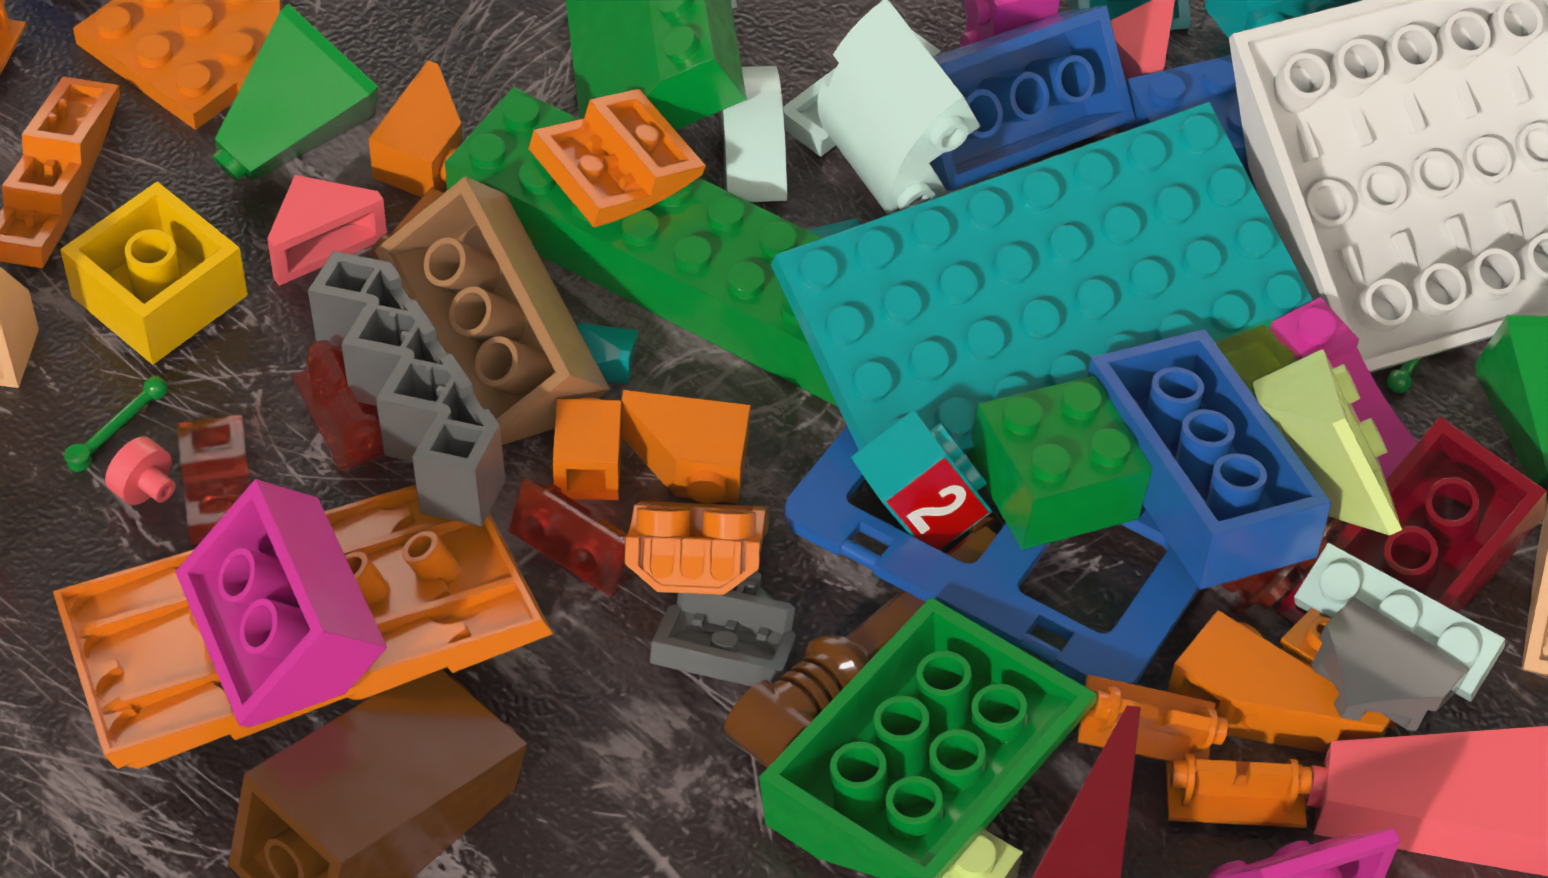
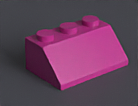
M255 479L175 571L235 718L240 726L250 728L345 694L387 649L386 643L317 497Z

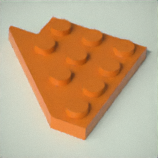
M112 0L73 27L78 46L194 130H197L234 102L279 12L282 10V0Z

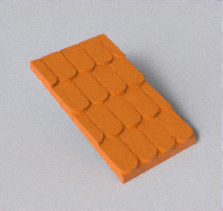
M416 485L324 511L386 643L387 649L345 694L250 728L238 725L175 573L193 550L53 591L103 755L117 769L124 766L143 768L229 734L234 740H238L344 698L362 700L446 667L454 673L552 635L553 632L490 512L482 527L421 514Z

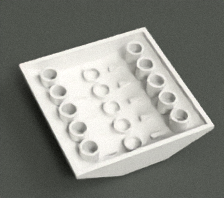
M1362 0L1234 33L1229 37L1248 168L1257 194L1313 301L1321 297L1359 338L1357 348L1370 373L1492 338L1507 315L1548 316V0Z

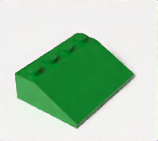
M566 0L579 119H584L589 100L635 89L641 90L675 131L747 100L731 0Z
M930 597L760 775L765 825L820 860L875 877L942 878L1097 703V694Z

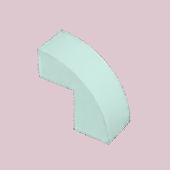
M776 66L742 67L747 100L719 112V127L723 134L724 190L748 202L787 201L785 130L778 69Z

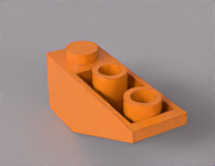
M1219 610L1174 663L1167 692L1216 702L1215 710L1217 716L1226 718L1228 722L1226 736L1325 754L1328 752L1331 741L1384 738L1391 720L1381 713L1367 711L1360 721L1341 718L1333 705L1339 692L1331 681L1314 672L1310 662L1289 655L1265 640L1252 626L1243 622H1237Z

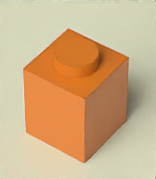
M594 397L557 399L553 451L554 499L618 500L621 458V401L601 400Z

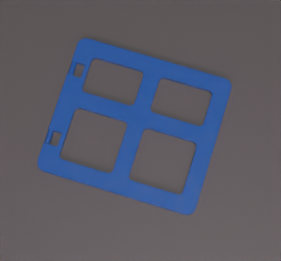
M1242 379V381L1251 391L1253 396L1256 398L1253 384ZM847 426L789 495L785 505V523L795 534L837 556L842 554L873 570V575L925 602L932 597L1017 648H1021L1054 665L1055 670L1084 686L1087 675L1136 685L1200 590L1146 508L1142 505L1138 520L1121 525L1162 545L1167 552L1114 629L1109 633L1095 632L1024 595L1019 590L1021 584L1051 543L1021 550L1006 523L980 559L975 563L967 564L851 505L848 500L865 480V477L850 458L859 450ZM860 532L888 548L880 556L853 542L852 539ZM1036 625H1039L1066 639L1068 643L1061 651L1030 633Z

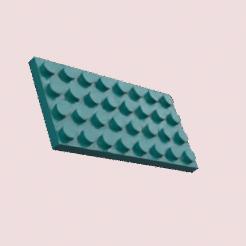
M1210 102L776 254L771 263L777 280L858 450H861L912 410H915L930 430L941 423L962 452L967 455L974 446L971 437L978 404L1086 378L1088 377L1091 357L1203 329L1207 331L1223 355L1226 356L1267 340L1272 321L1313 301Z

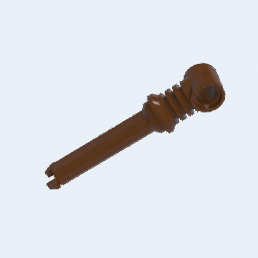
M993 517L983 518L968 530L971 534L946 554L963 563L971 564L977 562L997 536L992 531L997 520ZM902 590L846 637L822 635L814 638L808 643L805 649V657L802 661L794 665L789 672L783 674L778 681L774 683L768 680L760 681L738 700L727 717L724 726L725 733L768 768L923 606L925 601Z

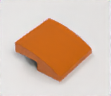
M640 89L589 100L584 119L534 130L528 148L593 227L628 217L670 197L703 175L706 166Z

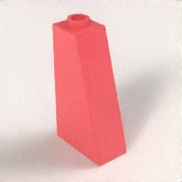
M1548 726L1331 741L1323 766L1311 765L1312 787L1310 794H1305V806L1316 808L1315 835L1334 838L1394 828L1400 838L1398 850L1548 877Z

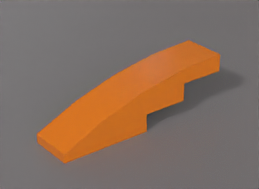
M62 77L22 133L23 156L2 185L3 208L0 211V262L37 268L44 267L63 235L86 188L120 97L119 85Z

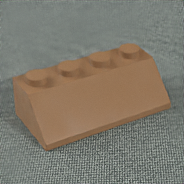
M465 176L374 250L379 260L392 263L401 277L403 289L411 301L416 299L436 329L437 340L447 354L452 353L472 383L473 393L484 410L489 409L498 422L502 445L554 429L557 399H580L584 397L599 399L610 390L505 193Z

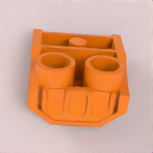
M640 501L634 505L630 529L626 536L625 564L657 592L725 595L759 570L762 541L768 533L770 506Z

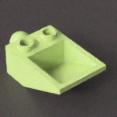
M1322 349L1254 381L1253 386L1257 401L1330 499L1331 506L1328 516L1387 535L1401 531L1402 528L1378 459L1379 456L1388 453L1387 448L1372 418L1362 422L1359 421L1351 403L1361 398L1345 364L1333 368Z

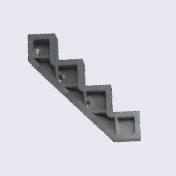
M333 251L308 290L317 347L343 352L350 400L377 406L384 456L413 462L420 513L482 527L506 482L498 422L489 409L484 410L473 393L472 383L452 353L447 354L437 340L436 329L416 299L411 301L403 289L401 277L392 263Z

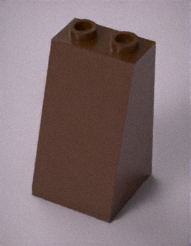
M442 669L378 693L244 773L228 866L241 878H414L516 789L527 743L518 736L508 723L498 719L476 700L462 683L453 680Z

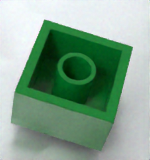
M1095 375L978 404L971 437L974 446L968 452V457L987 482L985 487L1021 550L1139 519L1153 468Z

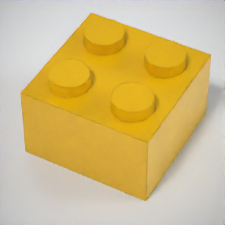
M158 181L60 249L72 298L152 365L248 295L240 248Z

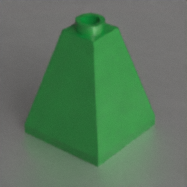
M287 4L279 12L215 137L217 151L212 155V159L233 180L238 182L245 175L252 182L368 121L376 111L378 86L291 5Z
M1507 315L1475 362L1476 376L1526 476L1547 490L1548 496V316Z

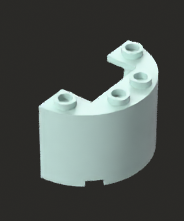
M882 0L850 30L834 52L833 56L839 64L831 79H821L817 105L820 122L824 130L886 214L890 215L1002 174L998 172L959 188L946 191L931 167L930 162L942 153L959 147L967 136L979 128L980 125L963 95L890 1Z

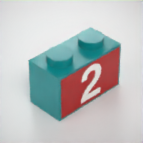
M912 410L850 457L881 502L904 529L914 538L939 551L992 512L978 493V490L985 486L987 482L966 454L962 452L941 423L930 430L915 410Z

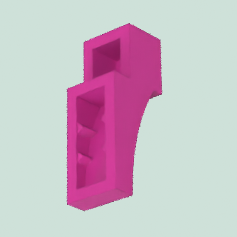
M1321 297L1272 321L1263 353L1278 370L1322 349L1333 368L1345 364L1361 398L1351 403L1360 422L1372 418L1387 448L1388 453L1378 457L1386 480L1418 442L1397 417L1376 385L1357 348L1359 338Z

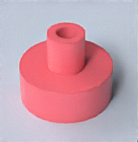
M149 437L135 438L124 445L112 459L106 472V486L129 505L141 504L151 497L157 502L162 503L173 494L176 486L175 482L168 477L172 465L171 455Z

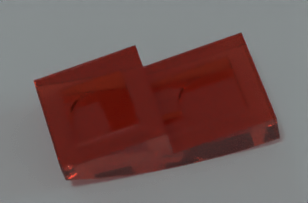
M242 415L177 423L180 464L184 480L187 525L191 545L200 544L251 485Z

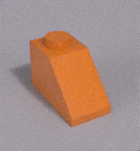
M429 60L368 138L373 179L421 198L431 187L442 193L447 187L445 161L463 142L461 121L440 67L437 63Z
M623 390L622 439L675 497L691 498L706 504L718 502L739 504L749 443L750 405Z

